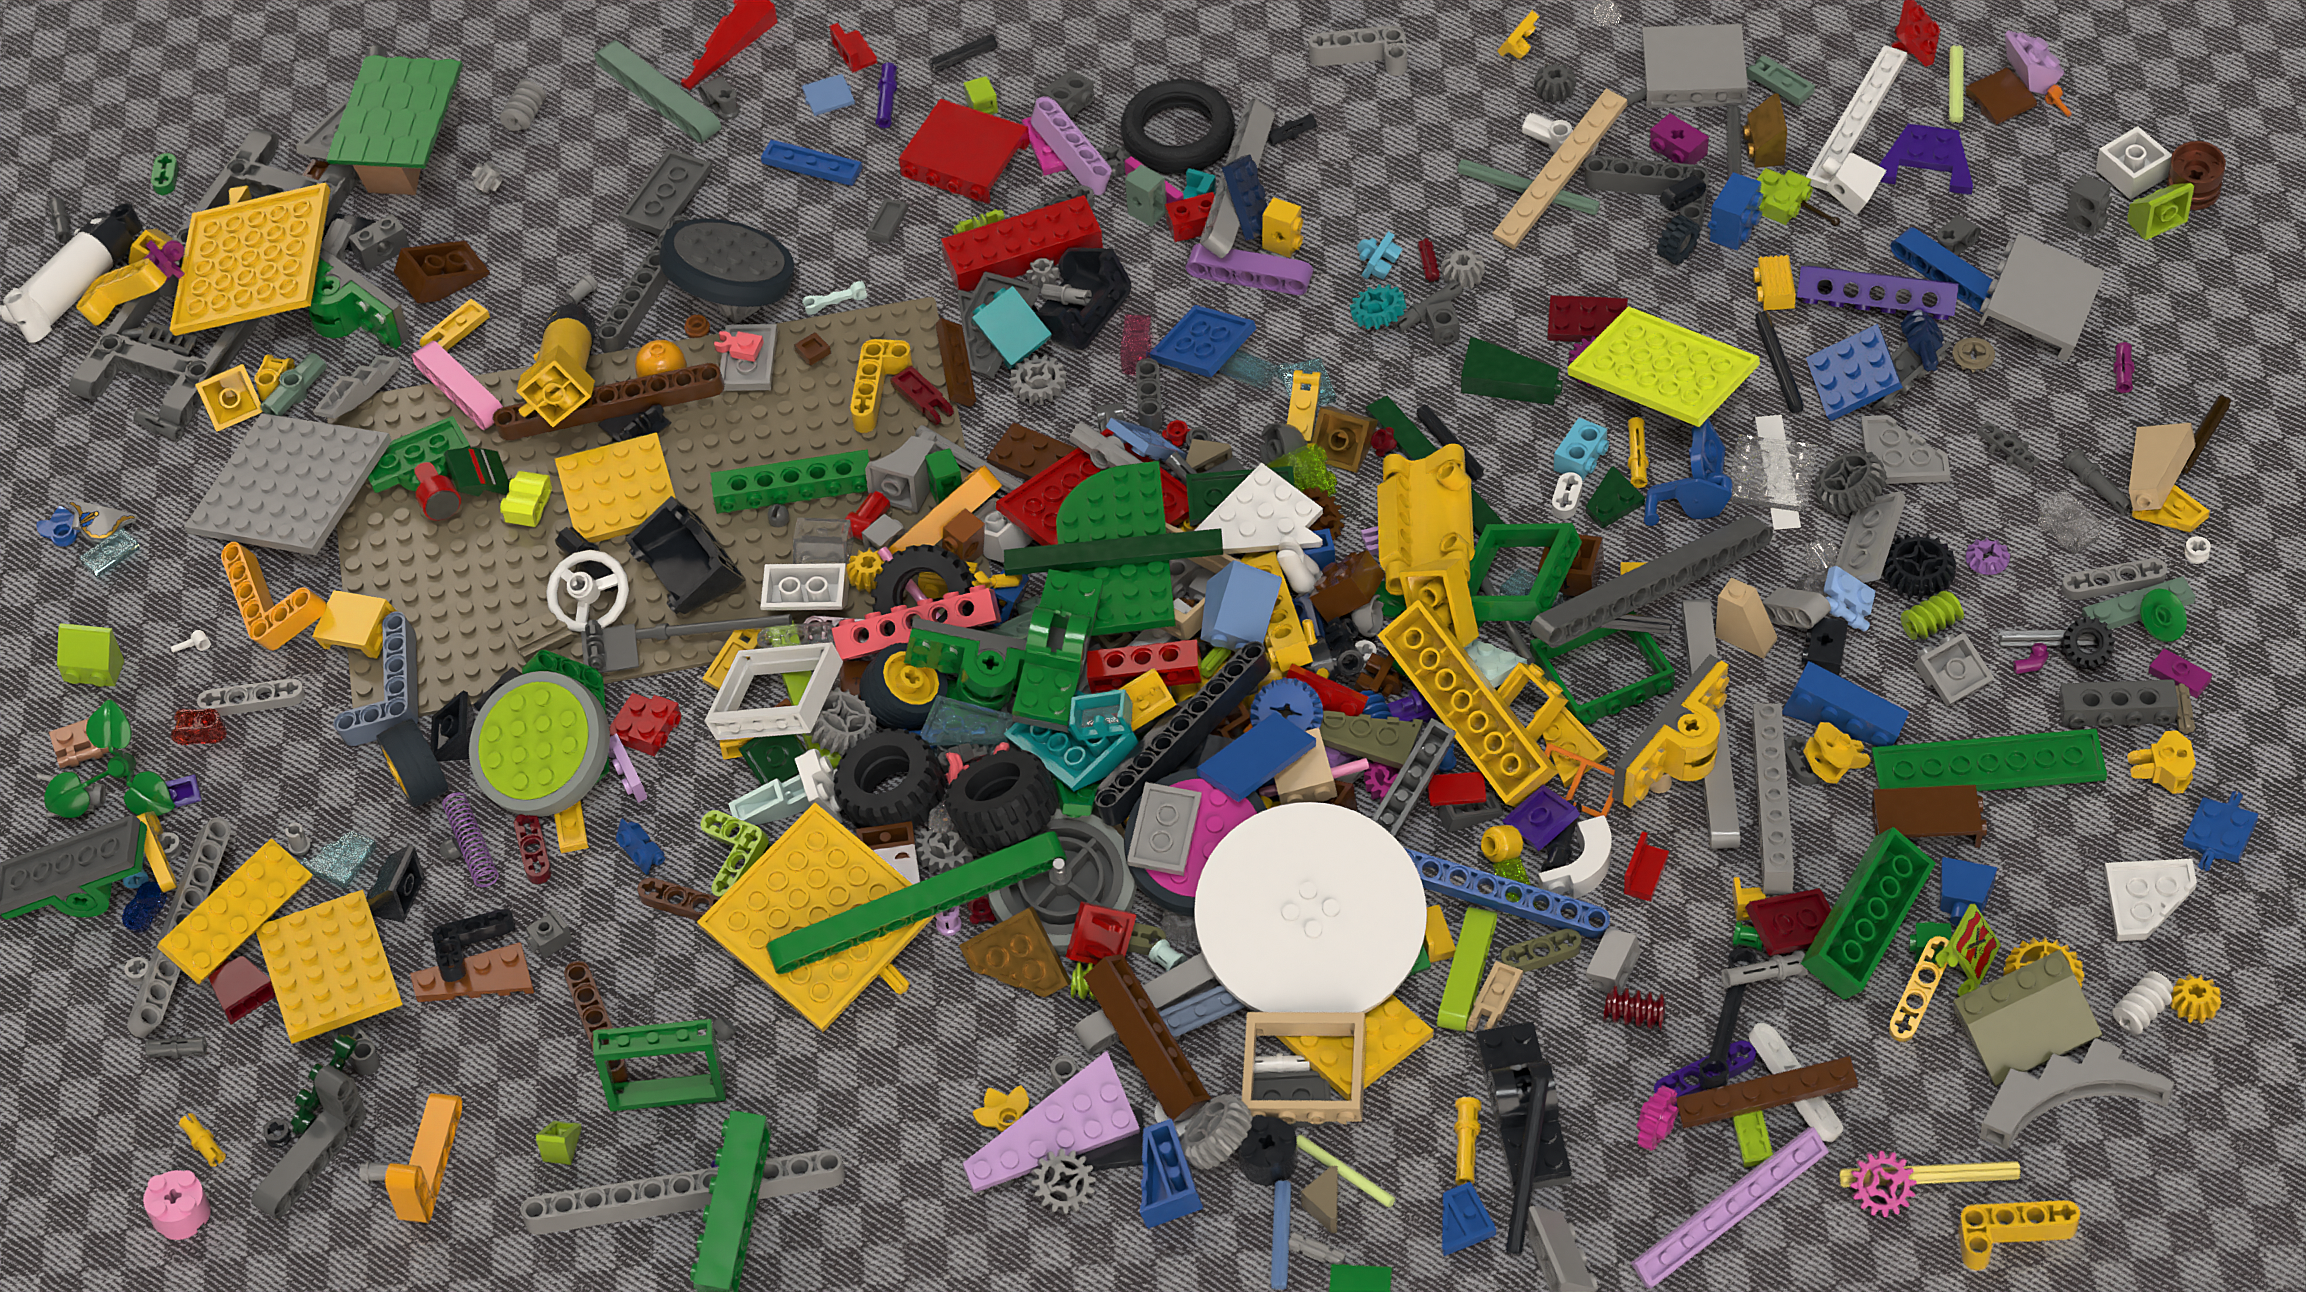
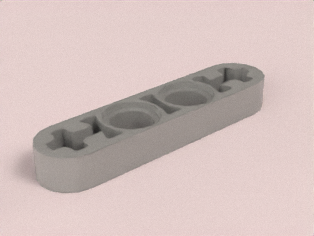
M2150 558L2070 573L2063 579L2062 594L2070 600H2082L2147 588L2165 581L2167 565L2160 559ZM2124 573L2132 574L2135 577V579L2127 581L2122 579L2120 575ZM2103 578L2108 581V584L2103 586L2097 585L2094 580Z
M283 679L207 690L198 696L197 704L203 716L217 717L295 706L304 700L305 692L299 680ZM261 693H272L268 699H258ZM236 696L244 697V700L240 703H231V700Z

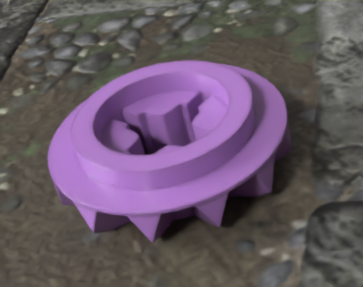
M1986 537L1983 541L1976 539L1972 545H1968L1965 558L1972 570L1984 575H1993L2006 569L2009 564L2010 553L2007 551V545H2001L1998 539L1989 541ZM1990 551L1993 553L1992 556H1988V558L1983 560V554H1987Z

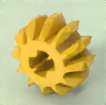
M869 547L867 552L863 553L858 550L857 556H850L849 564L846 567L848 579L851 586H856L859 592L866 589L870 594L872 589H876L877 582L874 581L876 573L881 574L883 571L881 565L884 563L877 553L879 550L872 552Z
M2189 973L2185 980L2179 978L2176 981L2175 986H2173V992L2170 994L2172 997L2170 1005L2171 1010L2177 1011L2178 1019L2186 1016L2188 1017L2189 1024L2194 1019H2197L2201 1024H2203L2206 1018L2213 1019L2221 1005L2220 988L2214 987L2213 979L2205 981L2202 974L2198 978H2194Z

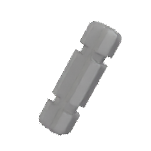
M1293 1232L1288 1241L1289 1249L1296 1252L1301 1250L1303 1255L1322 1263L1328 1261L1330 1266L1331 1264L1343 1265L1346 1258L1343 1251L1336 1248L1330 1250L1331 1246L1312 1238H1307L1306 1240L1304 1235Z

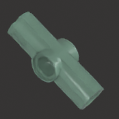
M314 353L308 354L295 369L287 370L281 374L280 385L260 405L261 410L265 414L282 416L293 404L304 401L308 395L307 389L327 369L326 363L319 355Z

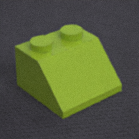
M2192 183L2172 184L2164 189H2158L2144 198L2136 199L2130 203L2127 222L2145 241L2188 222L2194 185Z
M60 623L58 627L57 667L63 681L72 684L84 683L115 687L124 664V658L112 628Z

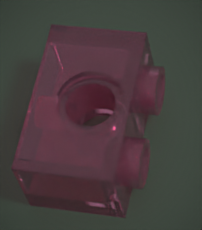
M1125 315L1120 351L1122 374L1136 375V364L1142 359L1150 358L1149 353L1151 352L1153 340L1151 315Z

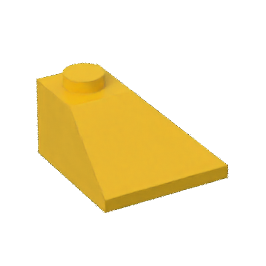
M243 364L195 384L216 432L263 412L260 407V400Z

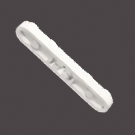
M1758 1023L1754 1026L1749 1034V1040L1773 1074L1802 1068L1774 1028L1765 1023ZM1823 1096L1794 1102L1798 1112L1810 1127L1815 1128L1822 1141L1833 1142L1839 1137L1843 1131V1125Z

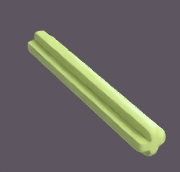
M1960 45L1951 46L1949 52V120L1952 123H1961L1963 121V47Z

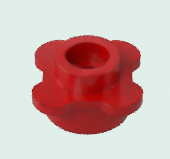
M1174 420L1167 425V430L1162 431V437L1171 441L1176 447H1180L1183 445L1186 435L1191 429H1188L1185 422Z

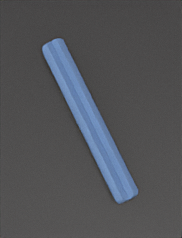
M1279 1180L1275 1183L1271 1287L1275 1290L1286 1289L1288 1282L1291 1183L1287 1180Z

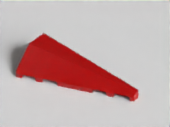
M733 0L735 7L728 16H723L704 45L707 50L701 59H695L692 63L695 67L692 73L686 79L683 78L681 80L682 87L689 91L776 25L778 22L775 5L770 0Z

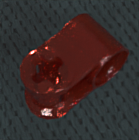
M179 709L174 715L176 724L175 729L171 731L170 737L172 741L180 745L215 744L221 742L226 737L227 729L216 709Z

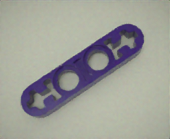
M1737 1041L1731 1044L1726 1061L1729 1066L1728 1080L1754 1066L1756 1049L1750 1042ZM1739 1052H1741L1742 1055L1748 1054V1058L1744 1059V1057L1742 1056L1737 1057V1054ZM1709 1055L1659 1079L1654 1085L1653 1096L1655 1093L1657 1094L1659 1087L1662 1086L1675 1090L1677 1093L1676 1098L1706 1091L1699 1083L1697 1085L1686 1084L1684 1078L1689 1075L1699 1078L1700 1063L1704 1059L1709 1058ZM1708 1071L1705 1073L1706 1076L1711 1078L1712 1075L1716 1076L1721 1074L1712 1071Z

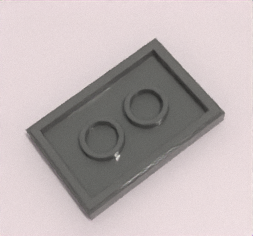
M1317 1071L1254 1074L1253 1100L1331 1101V1089L1329 1082L1321 1078ZM1296 1121L1289 1125L1293 1127L1332 1126L1333 1124L1331 1121H1325L1323 1124Z

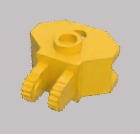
M1827 722L1819 723L1814 737H1809L1803 750L1813 772L1827 783L1837 784L1849 768L1862 769L1871 762L1867 754L1861 753L1864 749L1861 741L1851 740L1849 734L1842 733L1831 723Z
M2165 731L2157 743L2151 744L2150 749L2133 750L2127 755L2128 762L2136 765L2130 769L2131 777L2135 779L2152 778V783H2159L2172 794L2184 793L2193 780L2192 771L2196 767L2192 744L2189 739L2178 731Z

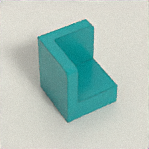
M1190 168L1187 170V186L1183 191L1184 199L1214 192V195L1216 194L1215 175Z

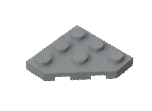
M1889 415L1861 416L1864 449L1867 453L1872 452L1883 463L1887 476L1886 484L1950 481L1948 455L1940 449L1936 451L1926 444L1924 438L1910 429L1908 431L1904 430Z

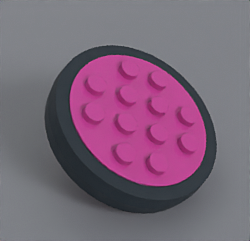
M1188 769L1170 774L1154 783L1202 793L1184 876L1129 865L1128 868L1138 887L1154 903L1173 913L1195 917V897L1198 882L1210 855L1230 831L1250 817L1267 810V808L1255 791L1240 802H1237L1199 777L1197 769ZM1142 795L1131 810L1125 829L1124 851L1126 862Z

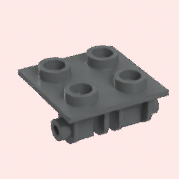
M589 620L587 622L585 631L581 632L583 662L585 665L597 669L600 673L639 668L635 624L601 628L597 620Z

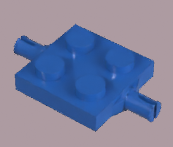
M2233 791L2227 803H2221L2205 797L2202 798L2183 839L2184 847L2197 850L2203 854L2198 863V867L2201 870L2205 866V871H2209L2214 859H2227L2239 863L2258 822V813L2238 807L2243 799V795L2240 792L2236 796L2237 791Z

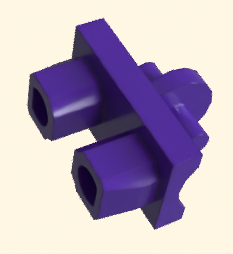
M1415 689L1408 691V697L1387 704L1388 711L1392 713L1393 717H1398L1399 721L1413 722V719H1419L1429 723L1431 718L1435 720L1437 718V713L1425 697Z

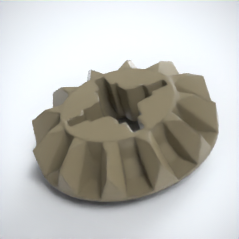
M1971 337L1962 339L1955 344L1952 357H1954L1955 365H1961L1962 371L1971 369L1974 373L1979 369L1984 372L1987 366L1992 367L1995 359V350L1989 342ZM1972 350H1974V354H1976L1975 360L1971 359L1970 356L1972 354Z

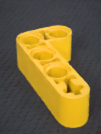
M149 258L143 259L96 278L79 300L76 308L94 326H97L108 317L116 305L156 291L164 284L167 276Z
M871 339L862 345L850 406L853 427L856 431L868 433L876 427L885 375H897L909 366L913 367L910 345L902 340Z
M2065 1200L1967 1206L1961 1212L1958 1230L1962 1260L1968 1268L1978 1271L1988 1266L1993 1243L2070 1239L2077 1232L2080 1209L2075 1203ZM2029 1220H2036L2040 1223H2033ZM2000 1221H2005V1222H2007V1223H2009V1224L2004 1225V1224H2001V1223H1999V1222H2000ZM1968 1223H1976L1979 1226H1972ZM1973 1249H1979V1250H1981L1982 1252H1981V1253H1976V1252H1974V1251H1972V1250H1973Z

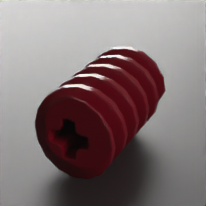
M1613 986L1606 997L1603 1021H1606L1609 1014H1612L1613 1023H1618L1620 1017L1623 1016L1625 1025H1629L1631 1020L1635 1018L1636 1027H1641L1644 1020H1646L1648 1029H1652L1655 1023L1658 1022L1659 1030L1661 1031L1666 1007L1664 994H1659L1657 1000L1653 1001L1652 992H1648L1646 997L1642 999L1640 990H1636L1633 997H1630L1629 988H1625L1622 994L1619 995L1617 986Z

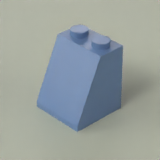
M1236 560L1229 563L1207 581L1200 639L1210 642L1215 647H1224L1235 651V653L1249 642L1258 641L1263 644L1282 577Z

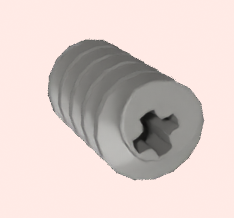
M521 79L500 114V121L503 126L511 131L528 129L543 101L546 99L545 90L534 81Z

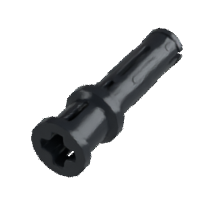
M1568 800L1570 804H1574L1575 800ZM1577 802L1575 807L1580 813L1582 810V805L1579 802ZM1579 816L1548 844V857L1542 863V872L1566 865L1567 859L1572 855L1573 850L1570 844Z

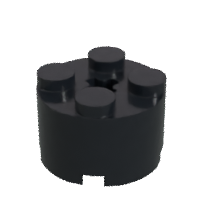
M1255 1115L1251 1121L1252 1126L1247 1131V1137L1242 1140V1145L1238 1146L1239 1165L1249 1181L1261 1186H1272L1274 1182L1279 1180H1288L1296 1171L1298 1165L1297 1137L1293 1126L1284 1120L1276 1117Z

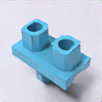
M1388 231L1378 247L1376 245L1377 241L1374 238L1370 240L1364 239L1357 245V250L1360 253L1359 258L1363 261L1370 259L1361 275L1368 280L1369 276L1373 274L1382 280L1385 279L1392 265L1382 260V256L1395 263L1403 250L1392 242L1394 234Z

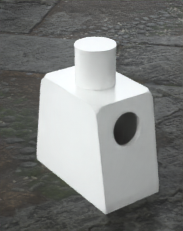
M1849 153L1841 163L1829 155L1821 166V169L1832 175L1826 186L1827 191L1855 215L1867 204L1886 172L1885 169L1853 153Z

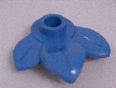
M62 506L55 510L50 520L37 521L36 524L37 531L42 537L51 539L53 544L60 547L72 544L77 538V533L80 532V530L72 528L74 515Z

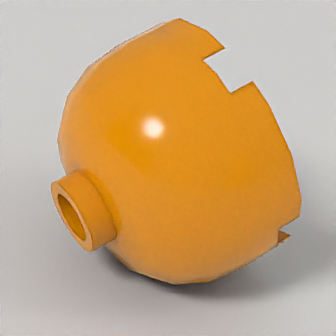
M668 340L648 342L639 350L635 360L637 378L687 367L682 350Z

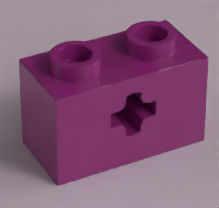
M1669 113L1650 129L1649 147L1674 163L1696 165L1708 154L1709 136Z

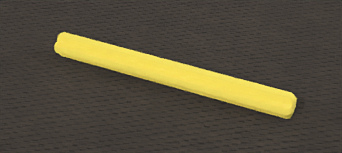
M2016 1161L1903 1167L1904 1169L1912 1168L1914 1170L1908 1177L1909 1179L1916 1180L1917 1184L2019 1179L2021 1174L2019 1162ZM1882 1167L1887 1172L1898 1170L1895 1167ZM1860 1168L1840 1170L1839 1180L1841 1186L1850 1187L1849 1183L1856 1181V1177L1851 1174V1170L1859 1171ZM1869 1170L1864 1176L1863 1185L1869 1181L1871 1175ZM1878 1174L1880 1182L1878 1185H1886L1890 1182V1180H1886Z

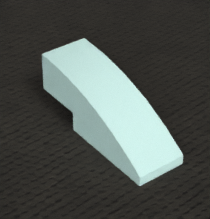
M800 774L784 783L775 779L728 803L733 817L753 825L786 818L808 810L811 807Z

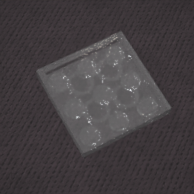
M1738 434L1730 474L1733 483L1732 496L1728 502L1806 513L1818 445Z

